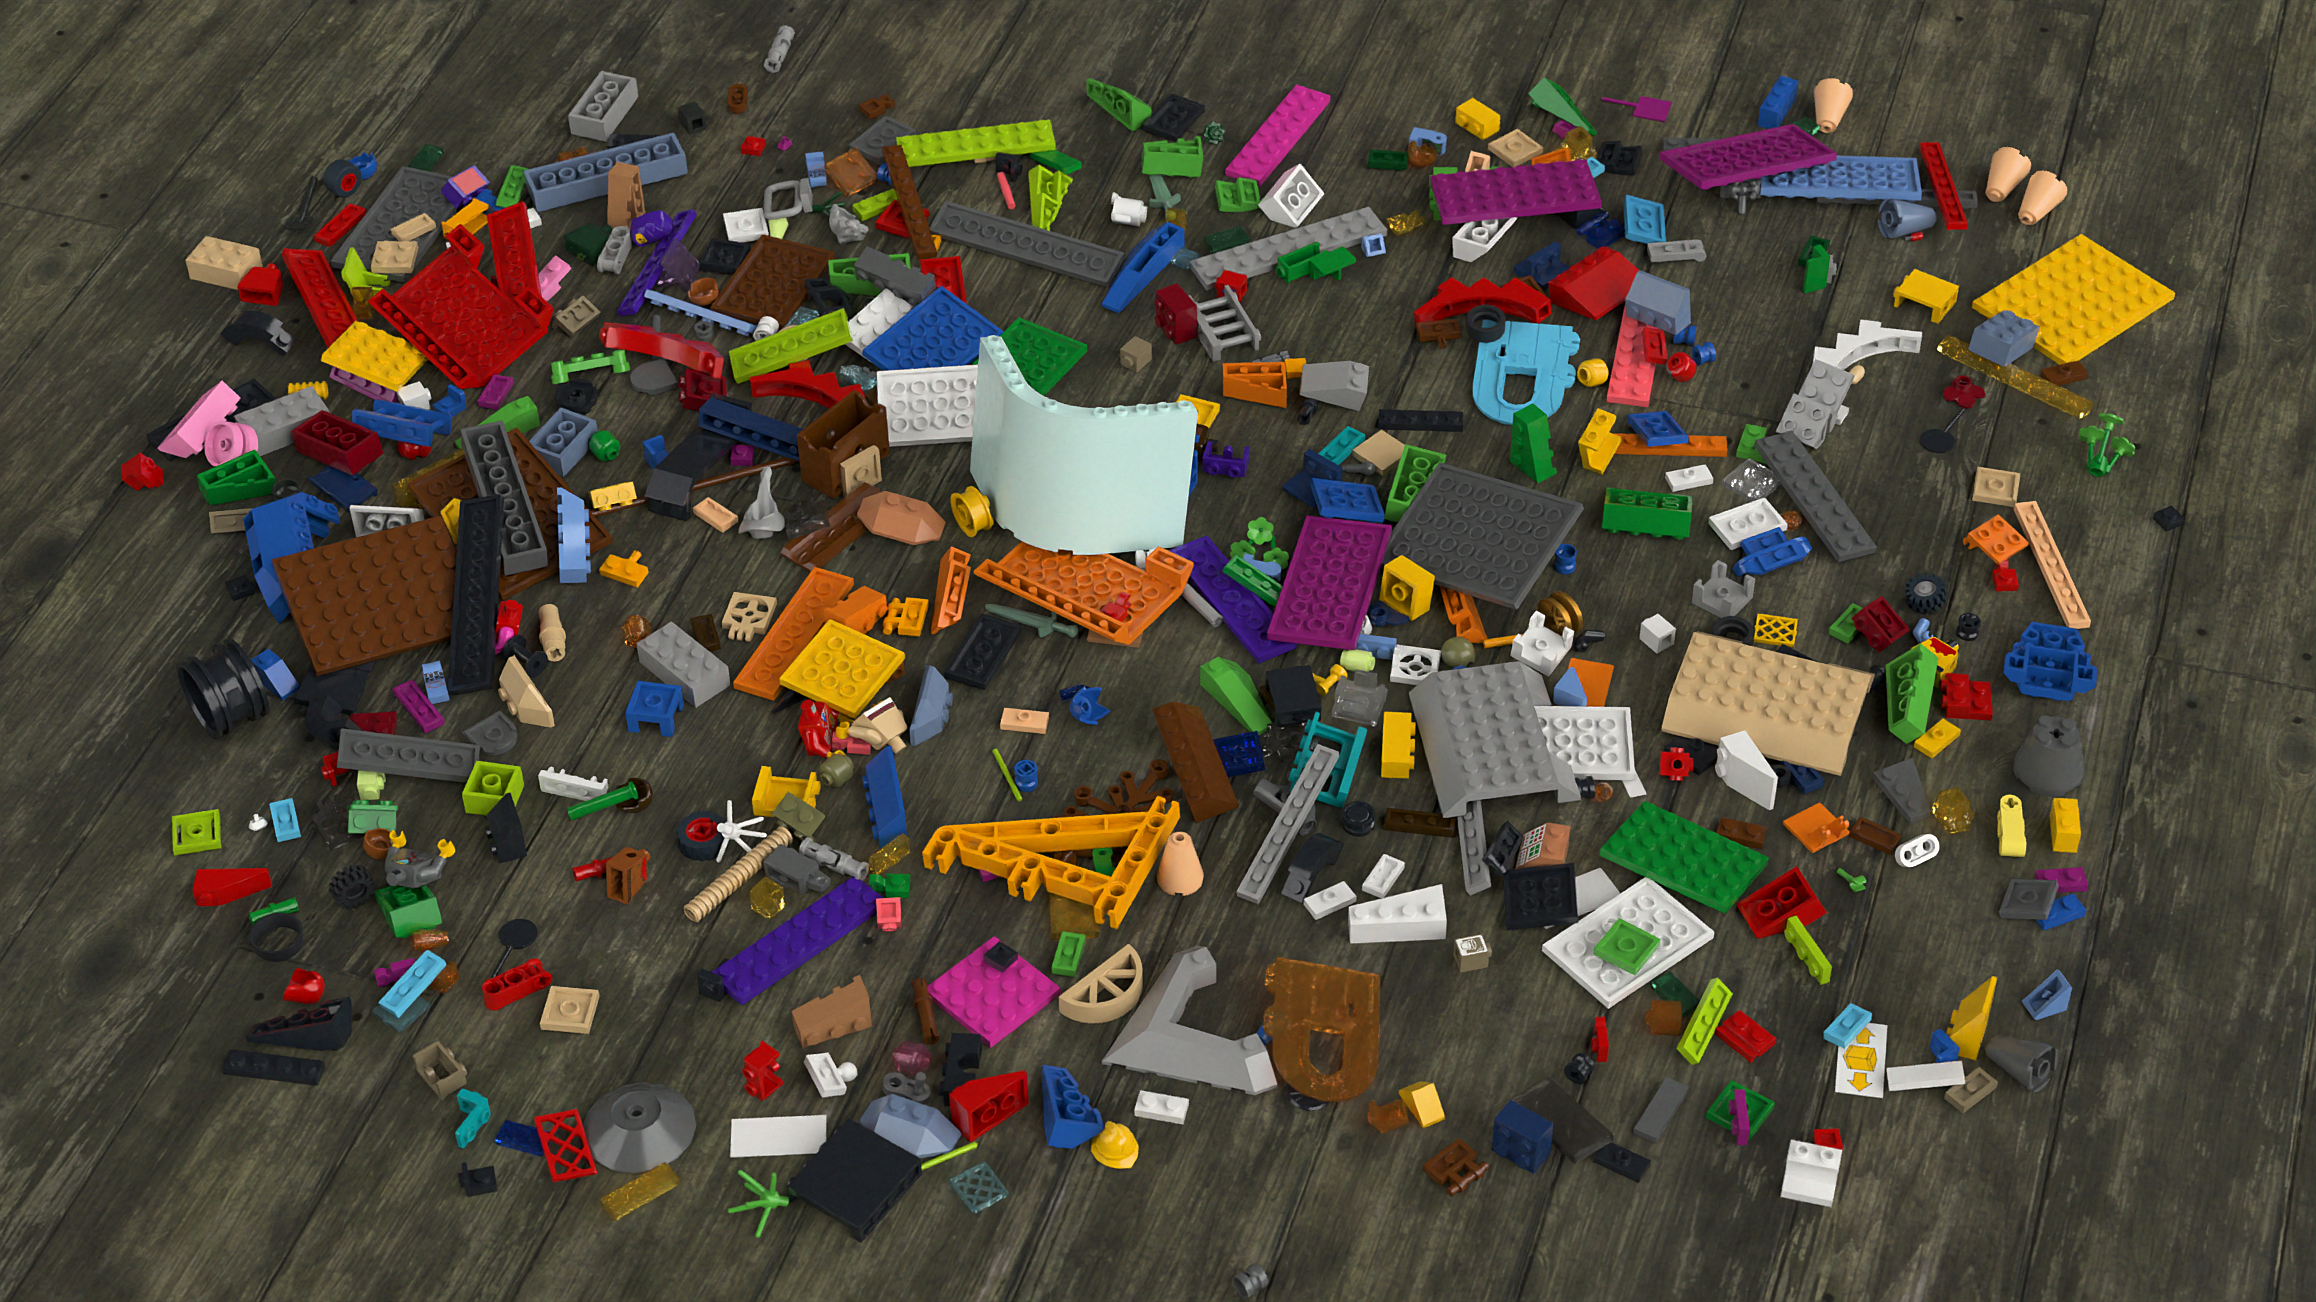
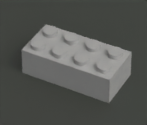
M601 71L568 115L571 134L607 141L610 134H612L638 98L636 78Z
M313 386L244 411L235 415L234 418L236 423L250 425L255 430L258 438L257 453L259 456L293 444L294 440L291 434L293 429L321 410L328 413L329 410Z
M672 621L637 643L639 662L664 683L681 686L683 698L695 708L730 686L728 666Z

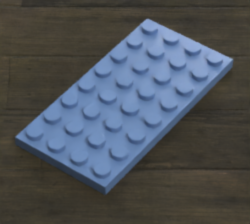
M1837 155L1835 161L1828 162L1827 164L1812 165L1810 168H1798L1791 172L1784 171L1779 172L1777 175H1765L1760 178V195L1766 197L1777 195L1788 198L1804 196L1806 198L1824 197L1826 199H1834L1836 197L1848 200L1855 198H1864L1866 200L1897 199L1908 202L1921 200L1922 197L1916 158Z

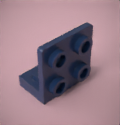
M1308 449L1304 453L1303 470L1283 485V491L1316 508L1317 504L1310 486L1311 479L1319 478L1342 481V467Z

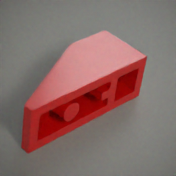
M268 868L197 869L192 891L197 906H221L270 888L272 882Z

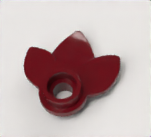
M1965 375L1957 376L1952 381V385L1945 388L1943 395L1946 401H1956L1960 407L1970 409L1974 406L1975 398L1980 399L1986 396L1984 389L1972 384L1971 379Z

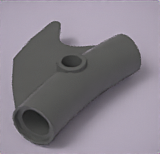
M1291 771L1287 772V779H1289ZM1263 778L1256 786L1253 796L1279 814L1292 792L1290 791L1292 781L1288 780V785L1281 786ZM1315 804L1311 807L1298 831L1302 836L1309 834L1316 826Z

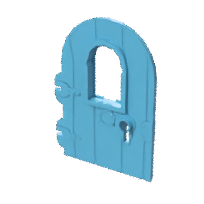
M1484 319L1482 328L1493 327L1497 323ZM1505 321V332L1500 339L1489 343L1479 342L1473 381V399L1478 409L1490 419L1507 425H1512L1513 413L1532 403L1545 412L1547 418L1554 414L1561 406L1565 388H1570L1575 383L1576 370L1574 366L1568 364L1569 356L1575 355L1579 351L1580 338L1576 332H1572L1573 326ZM1501 347H1506L1505 356H1500ZM1506 374L1536 376L1531 401L1526 404L1515 405L1507 403L1503 399Z

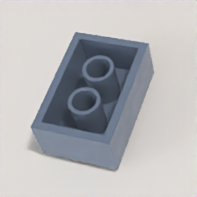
M2003 310L1974 329L1968 350L2005 367L2033 349L2040 327L2033 324L2031 320L2022 319L2011 311Z
M560 408L529 442L559 476L564 477L589 450L590 438L598 431L596 420Z

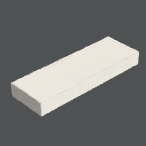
M1962 1061L1886 1068L1889 1091L1965 1084Z

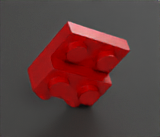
M1946 673L1945 679L1940 680V692H1944V695L1941 697V708L1945 709V718L1991 721L1993 711L1990 682L1969 681V674Z

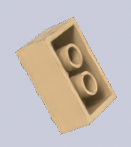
M208 236L204 237L186 259L190 279L238 290V284L253 267H263L259 248Z

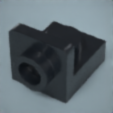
M996 153V172L1011 174V181L1016 182L1018 175H1021L1023 165L1020 164V155Z
M467 1162L461 1163L462 1172L458 1173L460 1188L465 1187L467 1197L498 1191L494 1166L468 1170Z

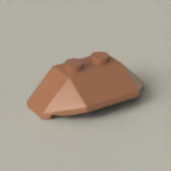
M888 491L863 498L857 513V518L863 522L871 533L911 545L940 541L946 524L927 502Z

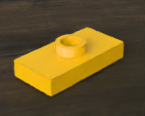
M1943 718L1914 742V748L1932 759L1960 736L1961 729Z

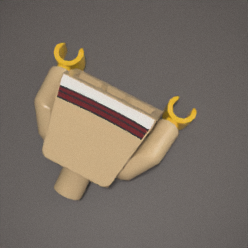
M889 697L884 701L877 702V705L871 704V708L855 720L851 727L848 722H841L840 727H836L835 736L839 739H845L848 736L863 739L876 750L889 745L892 746L893 752L898 754L906 747L899 736L907 730V725L904 721L903 712L897 709L893 700Z

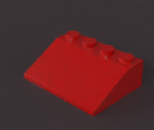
M1602 246L1548 282L1551 303L1597 320L1626 301L1628 292L1639 270L1618 251Z

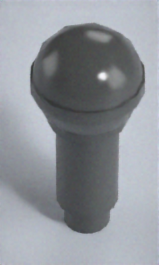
M1366 461L1361 464L1342 466V471L1370 476L1375 471V465L1370 461Z

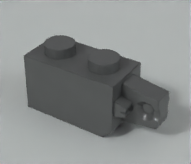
M782 844L764 861L766 878L799 895L806 894L810 889L823 893L831 884L830 878L819 871V865L814 859L807 858L793 848H788Z

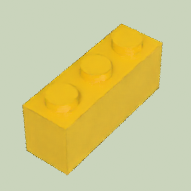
M1384 712L1381 777L1409 779V769H1414V756H1411L1410 753L1415 751V739H1410V737L1415 736L1416 722H1411V713Z

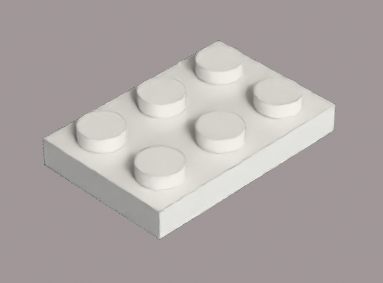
M1765 498L1711 516L1708 524L1730 550L1741 547L1740 544L1743 539L1780 527L1782 531L1787 530L1785 520Z

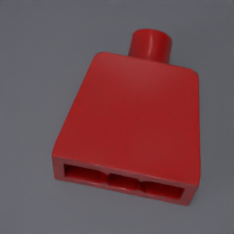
M270 263L266 268L253 267L237 286L241 302L278 306L283 289L281 271L278 270L275 264Z

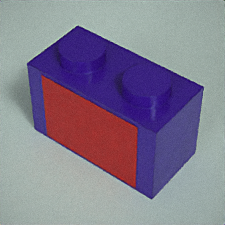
M474 165L447 180L441 193L457 209L462 205L467 206L470 204L473 198L485 190L490 182Z

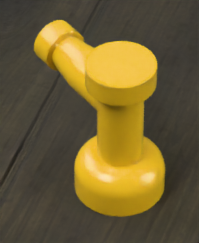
M1338 664L1331 667L1330 675L1326 679L1312 673L1317 692L1321 695H1326L1329 691L1328 689L1336 681L1342 682L1347 678L1346 670Z

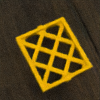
M1758 614L1754 628V642L1778 646L1784 644L1794 648L1798 619ZM1762 620L1765 624L1760 626L1759 621ZM1778 622L1781 626L1775 628L1772 624ZM1793 624L1794 630H1790L1788 626ZM1769 626L1772 631L1767 633L1764 628ZM1785 629L1788 633L1783 635L1779 631ZM1761 631L1764 635L1758 637L1757 632ZM1776 633L1780 637L1774 639L1770 635ZM1792 635L1793 640L1789 641L1786 637Z

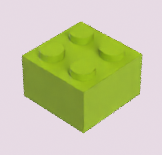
M476 761L462 793L466 813L486 816L501 798L510 792L516 806L524 787L521 767Z

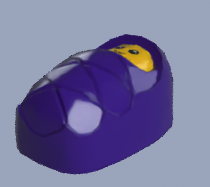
M653 211L641 215L631 222L630 238L638 246H645L658 241L672 230V219L663 211Z

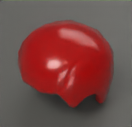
M397 440L398 453L402 457H407L411 460H414L418 455L425 458L431 451V446L427 447Z

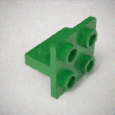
M355 800L353 804L347 805V833L366 834L368 830L384 828L389 831L395 830L396 832V811H398V806H393V801H377L376 805H369V800Z

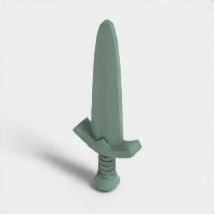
M1161 174L1149 175L1156 198L1149 200V206L1164 209L1165 218L1167 220H1174L1176 212L1172 209V206L1181 201L1180 194L1177 193L1171 196Z
M985 605V609L992 613L1038 628V636L1040 638L1054 630L1066 633L1072 638L1078 634V627L1076 625H1066L1057 622V613L1052 611V617L1002 605Z

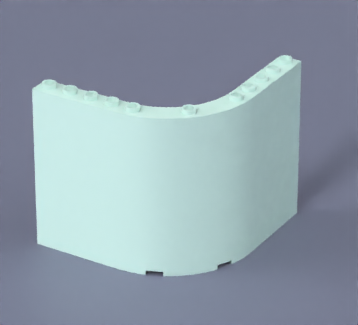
M991 335L980 338L970 472L982 496H987L990 502V507L988 508L996 522L1003 529L1008 528L1014 532L1015 538L1032 546L1053 552H1058V549L1072 550L1075 555L1156 549L1158 546L1161 548L1179 547L1183 545L1198 412L1192 402L1185 400L1174 403L1137 404L1136 406L1119 405L1111 408H1084L1059 403L1032 389L1025 381L1002 337Z

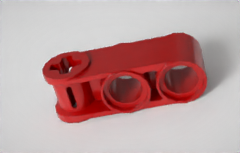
M530 959L524 964L486 980L482 984L484 1005L489 1010H499L510 1003L523 999L527 995L546 988L552 981V975L544 970L540 959Z

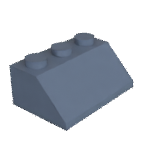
M1639 270L1626 297V315L1677 335L1691 324L1690 291L1688 288Z

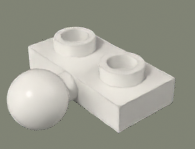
M829 1053L806 1055L804 1064L822 1097L845 1095L847 1087L844 1081H852L857 1076V1068L854 1064L845 1062L839 1068H836Z

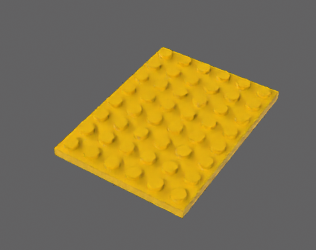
M2080 234L1974 300L1972 308L1989 319L2001 311L2007 310L2022 319L2031 320L2033 324L2040 327L2033 348L2061 365L2082 359L2172 301L2175 292Z

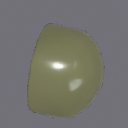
M1457 636L1448 639L1443 644L1440 656L1445 665L1450 667L1463 665L1466 667L1469 662H1475L1476 653L1474 646L1468 639Z

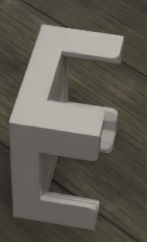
M1717 560L1712 566L1711 578L1703 586L1701 579L1694 584L1692 604L1720 618L1735 616L1753 598L1755 578L1746 575L1744 586L1726 578L1727 565Z

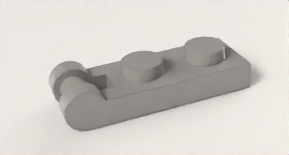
M1701 240L1647 244V251L1651 262L1695 259L1701 262L1706 259V253Z

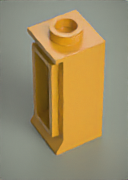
M473 198L470 204L448 221L441 222L444 238L459 224L463 225L471 234L477 232L488 223L487 215L482 212L486 211L489 205Z

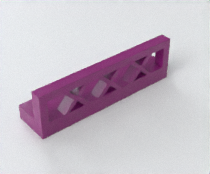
M332 367L330 378L374 400L398 402L396 391L337 367Z

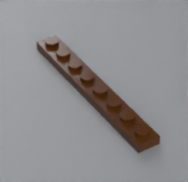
M902 145L882 147V154L916 258L937 257V250Z

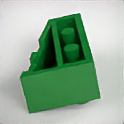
M1532 403L1513 413L1510 461L1538 484L1555 475L1557 470L1556 467H1552L1551 457L1554 456L1552 449L1549 450L1548 439L1551 436L1547 414Z
M255 449L197 475L199 490L209 505L272 495V487L276 483L274 475Z

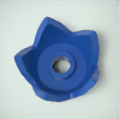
M1084 686L1077 691L1070 704L1072 716L1082 723L1098 725L1096 720L1110 712L1109 709L1097 703L1102 688L1093 687L1086 689Z

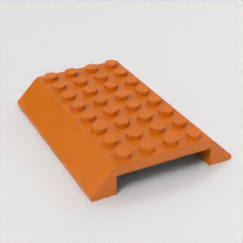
M1021 541L998 563L986 559L974 570V574L1115 642L1130 645L1182 595L1194 567V562L1158 546L1145 558L1146 571L1108 553L1075 555L1072 550L1063 549L1053 552ZM1124 591L1131 595L1127 600L1131 603L1130 608L1127 610L1128 616L1122 622L1099 612L1108 602L1115 604L1121 592Z

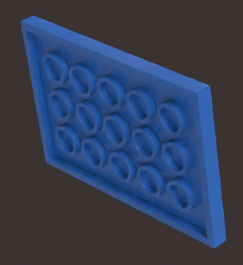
M940 286L864 348L862 356L883 371L966 366L979 357L980 338L991 335L1001 336L1004 331L943 286Z

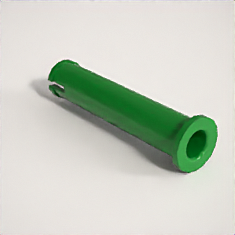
M631 781L627 786L574 806H569L567 811L570 819L574 821L631 798L638 799V793Z

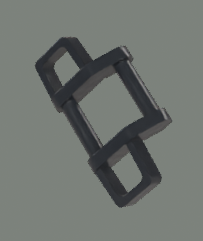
M826 278L805 279L804 288L810 299L815 302L820 317L844 308L849 322L858 314L853 310L848 294L838 286H833ZM834 299V301L842 304V306L826 307L823 300Z

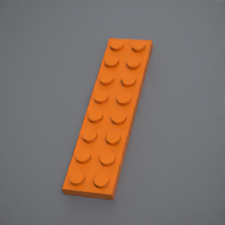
M814 567L733 682L734 689L774 701L784 687L780 685L779 678L825 625L824 609L827 607L833 608L836 606L837 601L845 599L854 585V578Z

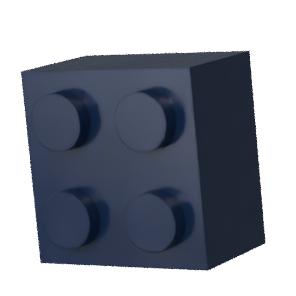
M1510 1100L1494 1118L1492 1151L1534 1174L1551 1153L1553 1123Z

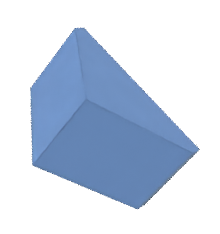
M1570 667L1554 687L1553 703L1559 706H1587V697L1574 667Z
M2057 969L2022 1002L2032 1017L2038 1020L2066 1011L2072 987L2060 970Z

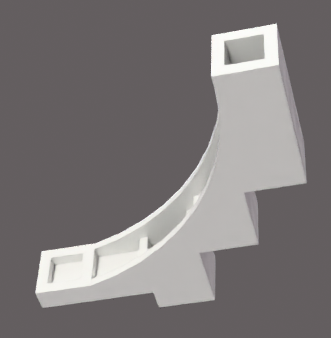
M1860 320L1858 335L1838 333L1835 349L1815 347L1813 363L1817 359L1844 370L1854 362L1878 353L1890 351L1919 353L1922 332L1882 328L1881 322Z

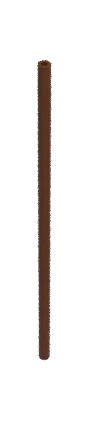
M784 457L699 480L695 483L692 491L762 472L764 467H770L773 470L799 463L800 461ZM645 495L637 497V499H632L633 504L620 506L619 503L611 504L612 509L599 511L598 508L589 511L594 517L647 504L648 497H645Z

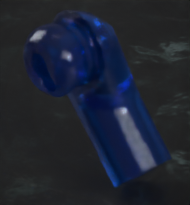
M1077 684L1060 690L1061 699L1064 701L1073 698L1076 692L1085 685Z

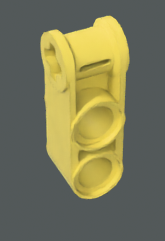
M2005 795L2001 798L2000 810L1997 814L1999 855L2025 857L2026 837L2024 836L2025 825L2022 815V803L2014 795Z

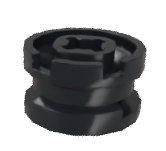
M1354 801L1347 804L1342 811L1343 829L1348 834L1357 837L1370 834V831L1374 830L1375 827L1374 808L1363 801Z

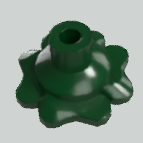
M1211 121L1210 125H1205L1203 137H1206L1205 141L1207 143L1217 145L1218 142L1223 141L1225 130L1222 129V124Z

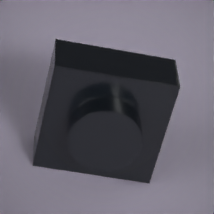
M2173 506L2156 511L2153 515V519L2166 532L2184 525L2185 518Z
M246 575L225 582L233 601L254 594L253 587Z
M1001 941L984 954V962L1001 973L1018 959V952Z

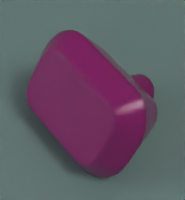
M783 136L777 147L780 150L786 151L792 145V142L789 138Z

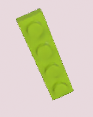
M1718 977L1710 980L1676 1048L1691 1065L1700 1062L1733 994Z

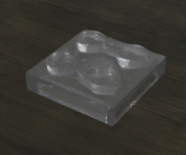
M1750 458L1745 460L1722 481V486L1750 502L1766 498L1781 485L1779 479L1771 470Z

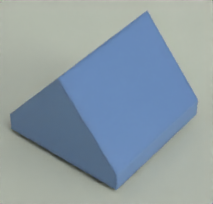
M1382 233L1362 237L1361 248L1366 257L1386 253Z

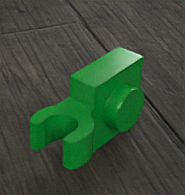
M871 874L869 876L870 888L877 893L885 892V898H909L910 874H887L886 879L878 874Z

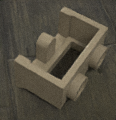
M439 1041L413 1055L416 1071L442 1101L448 1094L467 1084L465 1077L467 1075L466 1068L461 1062L457 1063L451 1050L448 1047L444 1048ZM440 1063L450 1076L440 1080L432 1067Z

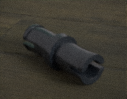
M1307 397L1302 402L1301 411L1297 416L1298 422L1302 417L1300 424L1307 425L1310 423L1312 415L1317 412V405L1320 400Z

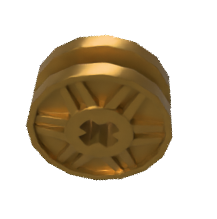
M1555 591L1537 604V611L1545 615L1544 627L1562 636L1565 627L1575 631L1574 634L1582 629L1583 618L1576 602L1567 593Z

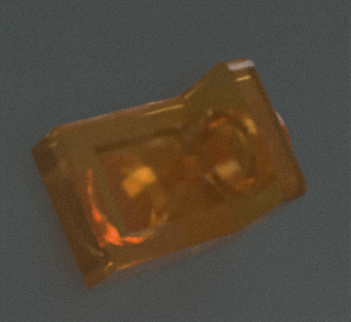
M1402 1099L1381 1107L1374 1100L1369 1102L1370 1112L1367 1113L1369 1122L1372 1126H1376L1382 1134L1409 1124L1406 1103Z

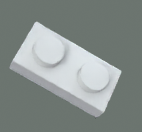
M1140 1090L1134 1110L1135 1116L1183 1124L1189 1106V1099Z

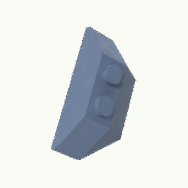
M925 666L910 726L911 746H916L942 732L944 722H948L949 709L947 708L952 706L953 694L949 693L948 682L934 666Z
M894 1094L871 1101L860 1119L862 1126L919 1158L951 1152L961 1136V1132L937 1109Z

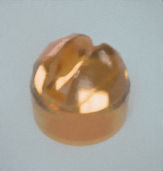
M1600 783L1595 786L1596 800L1605 802L1612 797L1613 788L1608 783ZM1605 787H1606V788H1607L1606 795H1605V797H1602V795H1603V793H1604V791H1605Z

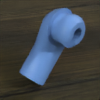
M1921 618L1913 630V636L1919 644L1933 637V634L1928 635L1930 631H1926L1930 622L1925 618Z

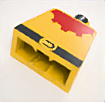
M1931 637L1920 644L1938 657L1933 686L1939 688L1940 680L1945 679V674L1952 673L1956 668L1959 646L1952 639L1944 643L1936 637Z

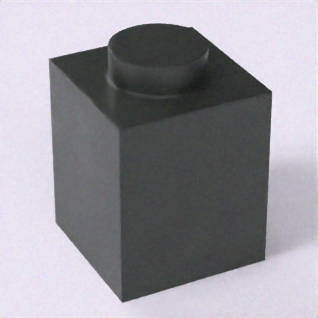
M695 101L678 107L680 124L689 135L707 129L705 112Z

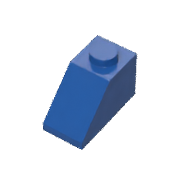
M270 649L265 650L250 660L263 686L282 701L299 690L300 685L284 661Z

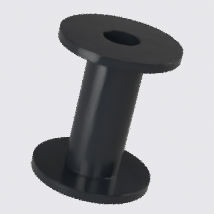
M522 635L513 636L506 642L503 648V658L508 660L509 657L515 655L518 660L525 664L524 670L530 678L541 674L548 663L547 654L543 651L531 653L526 649L527 642Z

